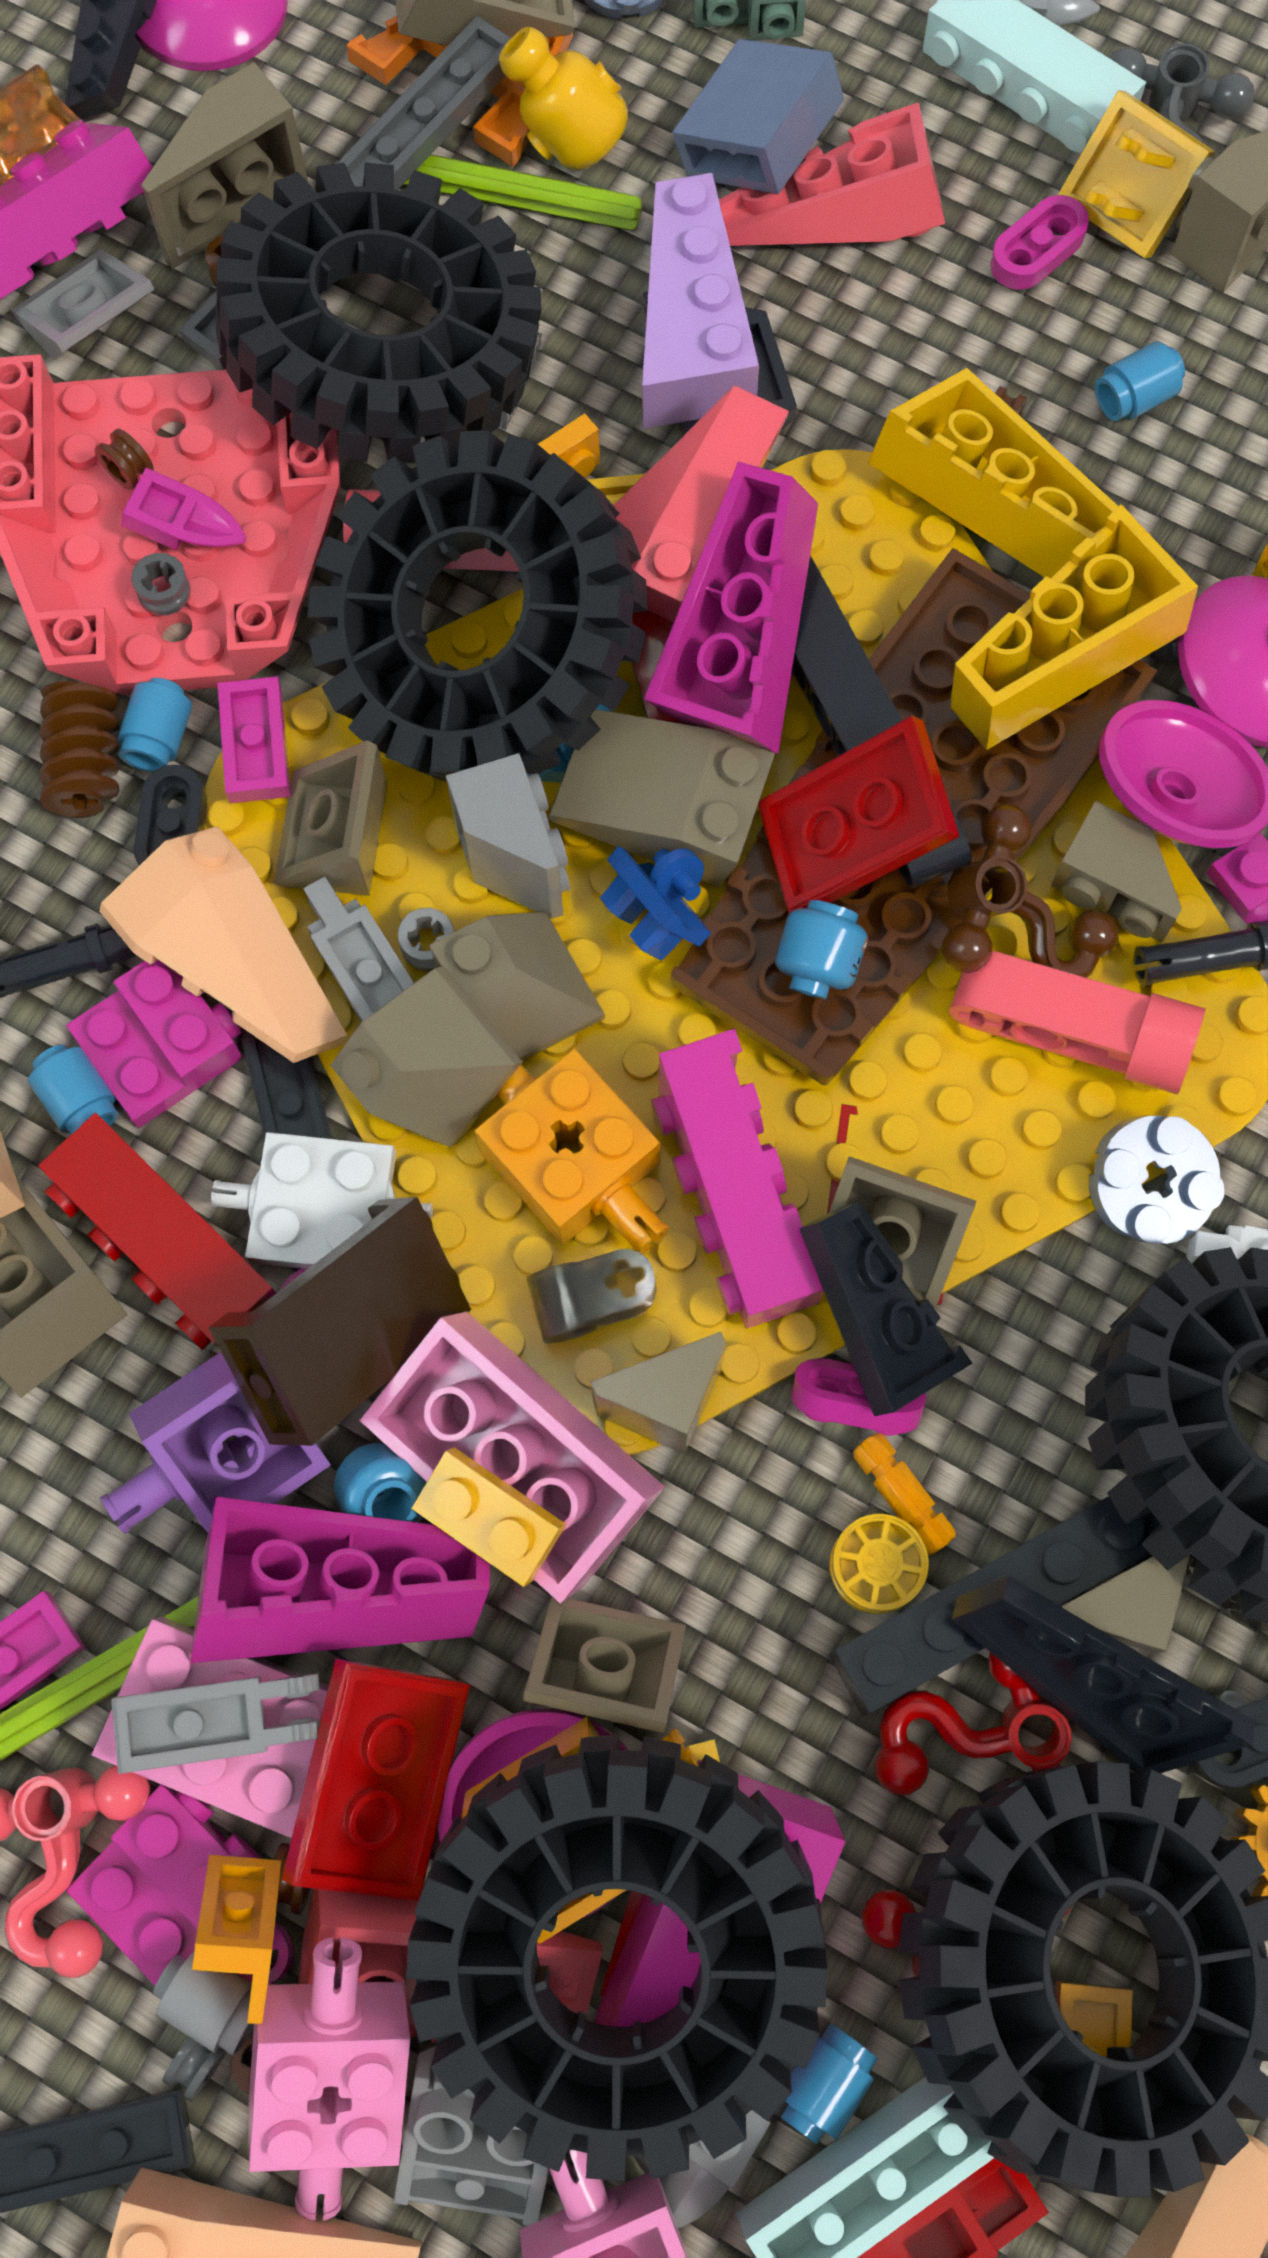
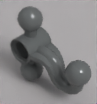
M1180 43L1169 47L1164 51L1158 66L1147 64L1142 53L1133 47L1120 48L1109 56V59L1146 81L1145 88L1151 89L1149 95L1150 108L1204 144L1205 142L1201 137L1182 122L1194 114L1199 101L1211 104V108L1216 115L1225 120H1236L1244 116L1254 103V85L1247 76L1241 73H1228L1220 77L1219 80L1207 78L1209 72L1207 55L1199 47L1192 44Z

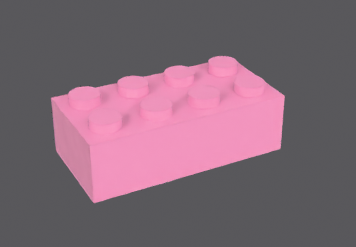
M468 1312L441 1317L359 1420L395 1454L406 1460L412 1469L426 1482L429 1480L445 1451L455 1447L566 1523V1527L534 1578L560 1604L586 1585L665 1488L662 1483Z
M158 1617L151 1620L117 1697L257 1676L261 1677V1681L302 1674L261 1657L190 1663L194 1630L165 1617ZM319 1682L320 1690L314 1691L305 1697L288 1699L284 1696L263 1699L265 1726L286 1724L290 1720L312 1717L315 1720L321 1719L329 1685ZM111 1710L92 1756L117 1766L113 1712ZM316 1739L268 1746V1750L264 1753L142 1770L133 1773L292 1838Z

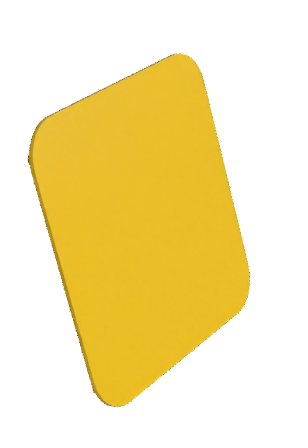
M839 449L807 454L786 462L771 471L792 476L818 502L810 555L868 659L952 548L992 571L961 523L868 464L872 452ZM523 589L426 634L428 642L425 645L433 661L437 665L444 661L460 671L483 664V659L487 657H494L507 644L516 629L515 625L520 619L523 607ZM621 661L616 676L628 682L630 686L615 712L646 718L631 662ZM794 675L790 678L779 753L774 756L760 800L790 783L799 766H803L815 748L816 739L822 731V727ZM324 684L283 703L290 785L294 770L363 742L348 729L353 720L334 711L322 689ZM221 751L210 771L205 786L207 808L204 830L218 826L253 866L347 1034L346 1044L362 1022L312 942L307 926L319 919L308 903V897L303 889L283 887L274 883L288 797L230 804L225 793L223 752ZM379 751L387 781V789L370 896L335 893L343 905L354 899H357L361 906L365 904L410 978L416 983L430 971L414 968L405 960L398 941V929L401 921L410 912L419 908L440 910L449 917L455 932L485 916L534 913L536 911L474 883L456 830L447 781L439 780L386 758V754ZM1100 758L1096 760L1058 816L1018 862L1026 874L1027 891L1048 904L1053 914L1055 950L1059 959L1065 962L1071 960L1075 953L1068 939L1069 927L1073 920L1085 911L1097 910L1095 908L1084 909L1072 904L1063 896L1060 890L1051 886L1065 854L1095 801L1141 823L1121 804L1113 793L1102 770ZM541 781L549 807L548 810H545L547 819L561 785L560 782ZM758 805L739 861L719 888L701 880L698 884L701 892L696 899L687 901L682 897L702 922L706 916L710 917L725 893L730 877L737 866L741 867L757 841V834L763 826ZM548 820L550 830L557 828L562 838L568 859V865L565 866L570 884V890L561 893L563 915L550 918L603 1010L605 1019L525 1059L521 1065L533 1078L540 1077L575 1049L660 1142V1165L639 1181L632 1189L659 1219L670 1227L667 1234L657 1244L651 1239L649 1242L651 1249L638 1256L629 1242L604 1214H601L562 1246L479 1151L474 1130L504 1106V1102L497 1095L456 1145L448 1147L369 1114L330 1066L345 1044L317 1055L363 1143L394 1146L397 1152L392 1180L395 1197H418L420 1203H433V1218H430L433 1230L450 1266L459 1277L460 1287L471 1308L469 1313L629 1455H636L662 1446V1444L600 1418L594 1405L591 1381L721 1331L726 1343L722 1369L699 1420L698 1427L795 1374L797 1367L801 1363L810 1359H824L846 1347L824 1292L820 1303L748 1329L744 1326L740 1312L732 1315L728 1314L717 1284V1277L725 1275L717 1251L706 1254L702 1246L694 1217L703 1214L695 1191L685 1195L681 1189L672 1161L673 1157L681 1154L673 1133L665 1136L661 1134L653 1113L651 1099L659 1097L660 1053L734 1029L735 1027L672 986L671 972L675 966L679 967L693 943L682 939L661 961L643 952L629 936L649 911L645 908L631 925L615 916L601 901V895L618 876V873L607 861L608 857L617 847ZM1153 831L1182 908L1176 921L1163 942H1160L1152 937L1142 938L1127 932L1120 926L1118 920L1113 918L1119 930L1118 943L1112 952L1099 959L1093 973L1087 978L1150 997L1152 993L1206 1008L1192 1057L1178 1095L1124 1079L1126 1074L979 1031L959 1023L950 1015L949 1009L962 972L956 971L948 965L942 952L828 1085H821L735 1028L742 1048V1052L737 1054L735 1070L740 1085L754 1083L762 1107L759 1111L764 1127V1133L757 1135L760 1145L770 1143L773 1148L776 1147L787 1187V1192L781 1194L780 1197L784 1206L791 1203L796 1206L802 1226L827 1214L831 1179L840 1182L849 1156L976 1200L975 1208L942 1290L944 1294L1096 1212L1089 1192V1174H1094L1095 1162L1099 1155L1095 1154V1151L1101 1139L1117 1124L1136 1116L1181 1117L1202 1132L1214 1148L1236 1135L1251 1122L1268 1100V985L1260 972L1255 970L1253 966H1247L1239 969L1154 983L1146 987L1141 986L1136 977L1135 971L1160 966L1159 961L1134 965V950L1137 946L1147 947L1232 932L1171 839ZM628 852L637 864L650 862L656 865L654 861ZM991 893L990 896L987 898V900H989V901L991 900L992 893ZM1010 912L991 916L987 932L993 942V951L1032 962L1029 953L1027 929L1023 920ZM425 928L419 931L420 940L411 945L415 947L418 943H421L423 951H431L430 944L434 943L437 937L444 934L440 932L437 936H434L432 928ZM841 1105L857 1106L858 1115L850 1114L846 1143L836 1145ZM566 1141L557 1144L558 1152L564 1148L571 1150L573 1154L580 1151V1145L577 1141L572 1144ZM1152 1162L1145 1167L1149 1177L1141 1184L1144 1186L1166 1174L1165 1168H1156Z

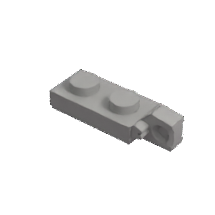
M325 876L303 888L308 897V903L319 919L307 926L312 942L360 1021L363 1022L413 985L414 982L365 904L361 906L357 899H354L343 905Z

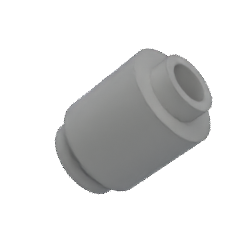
M194 1952L187 1959L176 1955L161 1974L153 1990V1995L161 1999L156 2016L213 2053L222 2048L235 2056L254 2029V2024L247 2023L251 1982L237 1973L192 1970Z

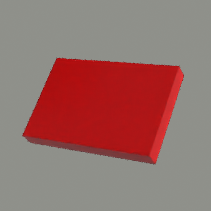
M913 715L758 802L789 914L796 909L807 908L809 900L831 903L960 837L924 721Z
M335 1659L317 1732L318 1737L315 1740L282 1875L283 1881L296 1887L419 1901L444 1800L446 1781L452 1766L469 1693V1684L459 1680Z

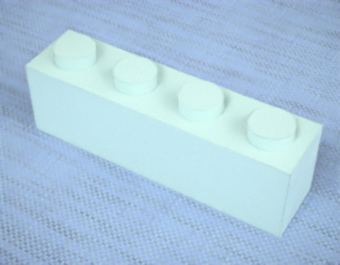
M938 0L929 9L922 52L930 56L939 65L947 67L976 86L982 93L990 95L1018 113L1025 121L1035 124L1052 135L1072 151L1079 154L1083 152L1118 90L1126 91L1141 101L1146 81L1018 0Z
M924 2077L837 2141L830 2144L735 2212L745 2240L756 2258H857L991 2161L994 2157L987 2154L991 2140L967 2136L943 2108L944 2104L954 2093L951 2086L928 2083L926 2077Z

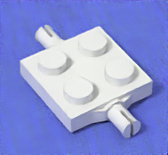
M266 1132L261 1166L253 1179L252 1185L215 1180L212 1189L216 1193L211 1192V1205L215 1208L225 1207L248 1210L251 1225L245 1258L250 1263L309 1269L372 1220L368 1212V1208L378 1200L396 1198L392 1180L397 1152L392 1145ZM421 1203L429 1217L433 1218V1203Z

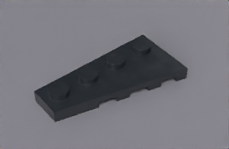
M81 0L64 110L76 121H86L120 107L141 48V44L134 38L135 33L144 25L147 19H151L157 0Z
M1010 1576L957 1597L952 1620L1122 1763L1129 1764V1769L1133 1772L1152 1769L1162 1774L1253 1745L1255 1720Z

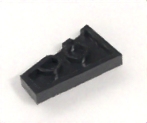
M860 1202L840 1207L799 1228L874 1416L894 1413L972 1364V1361L960 1345L950 1347L935 1326L941 1317L929 1300L918 1301L902 1279L903 1263Z

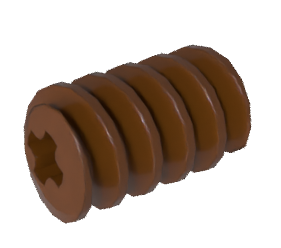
M57 681L46 685L40 691L43 696L40 706V714L43 718L40 727V736L43 740L40 749V758L43 762L40 771V780L43 784L40 793V803L48 811L65 817L86 818L95 816L102 812L105 807L102 801L113 799L119 793V784L111 778L117 775L119 771L118 761L111 756L117 753L119 749V741L116 736L112 735L119 727V720L112 713L119 705V698L115 692L104 687L75 681Z

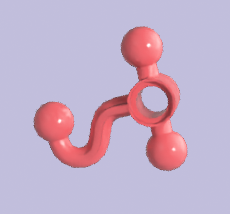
M114 1765L102 1773L96 1782L90 1773L80 1768L67 1767L27 1780L17 1790L15 1796L7 1789L0 1788V1842L7 1839L17 1827L23 1836L33 1841H41L46 1861V1872L27 1884L11 1900L5 1914L4 1932L10 1949L19 1960L32 1967H50L60 1976L79 1978L87 1975L96 1967L102 1957L104 1942L99 1929L85 1920L70 1919L61 1923L53 1931L50 1938H43L34 1929V1917L39 1910L56 1900L71 1885L80 1858V1829L86 1827L95 1818L98 1811L108 1819L115 1821H126L135 1817L143 1810L150 1795V1784L147 1778L133 1772L118 1774V1767ZM53 1788L59 1792L64 1802V1813L61 1819L57 1818L51 1810L50 1794Z

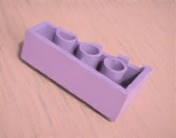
M712 173L655 183L642 381L643 429L701 419L734 385L757 396L759 364Z

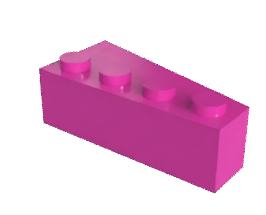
M77 120L61 129L55 135L54 139L58 144L41 156L39 152H34L12 166L10 171L14 177L0 186V300L33 279L35 273L30 265L37 261L42 266L52 264L58 260L61 261L77 250L78 239L76 235L81 232L90 233L103 226L106 230L110 229L126 218L121 206L139 194L144 195L141 184L153 167L129 127L95 123L85 124L83 120Z
M740 461L737 462L644 697V700L673 719L697 727L719 730L777 755L779 753L818 510V502L792 476Z
M734 1028L660 1053L659 1097L651 1099V1105L661 1134L665 1136L673 1133L681 1155L673 1157L672 1161L681 1189L685 1195L695 1191L702 1210V1215L694 1217L702 1246L706 1254L717 1251L725 1275L717 1277V1284L729 1315L740 1312L744 1326L748 1329L819 1304L824 1290L799 1228L803 1226L796 1206L793 1203L784 1206L780 1195L787 1192V1187L776 1147L773 1148L770 1143L760 1145L757 1135L764 1133L759 1111L762 1107L754 1083L740 1085L735 1072L737 1054L742 1052V1048Z
M216 1497L204 1550L190 1663L472 1637L490 1589V1563L432 1524Z

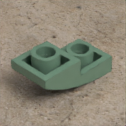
M692 0L694 28L748 24L750 40L803 36L806 0Z

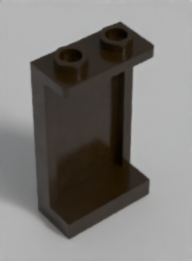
M418 1197L376 1201L368 1208L372 1218L370 1222L256 1310L251 1312H228L208 1327L269 1445L313 1446L396 1375L441 1317L463 1312L469 1313L471 1311L469 1303L460 1287L459 1277L450 1266L434 1233L432 1221L423 1209Z

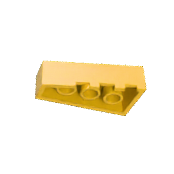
M968 368L890 410L868 460V464L1044 578L1046 576L1052 578L1070 560L1071 552L1087 536L1092 539L1106 526L1107 517L1119 507Z
M1121 504L1107 517L1106 526L1092 539L1087 536L1071 552L1070 560L1052 578L1046 576L1031 590L1030 599L1014 614L1008 612L955 663L950 708L983 747L988 750L1186 633L1198 585Z

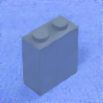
M739 39L672 132L687 177L712 173L715 183L779 194L845 100L832 52Z

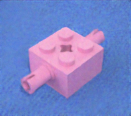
M333 1937L320 1941L314 1947L313 1984L267 1985L262 2024H254L248 2106L249 2172L299 2170L298 2188L294 2205L297 2213L310 2221H316L318 2194H324L323 2221L336 2216L341 2210L343 2168L399 2166L410 2047L403 1981L358 1982L362 1949L354 1940L340 1937L339 1963L335 1965V1961H332Z
M569 2149V2152L574 2162L573 2166L569 2164L565 2156L559 2172L549 2168L564 2210L519 2229L522 2258H689L659 2177L651 2179L650 2172L617 2187L606 2190L602 2179L586 2178L587 2153Z

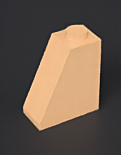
M1245 2134L1250 2142L1225 2166L1200 2162L1205 2180L1176 2192L1169 2191L1125 2258H1260L1268 2241V2147L1257 2138Z

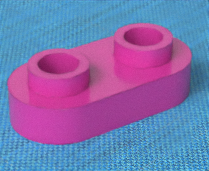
M1064 195L1050 196L1039 202L997 238L990 262L994 278L1005 287L1017 290L1028 289L1037 285L1082 246L1089 224V216L1085 207L1076 199ZM1052 232H1058V233H1060V234H1062V235H1061V236L1054 235V234H1052Z
M817 1358L807 1360L797 1367L791 1390V1399L794 1405L812 1420L836 1422L871 1429L883 1435L894 1436L913 1431L919 1426L926 1402V1393L894 1413L874 1416L854 1365L831 1359Z

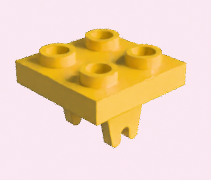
M1118 90L1058 195L1069 196L1079 201L1087 210L1091 222L1143 258H1150L1191 194L1192 190L1188 188L1192 175L1207 157L1211 156L1213 158L1216 152L1128 92Z

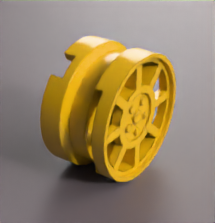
M871 1514L852 1522L836 1540L829 1558V1573L838 1591L837 1594L852 1608L873 1615L891 1613L913 1600L925 1584L929 1568L927 1549L918 1532L906 1521L888 1514Z

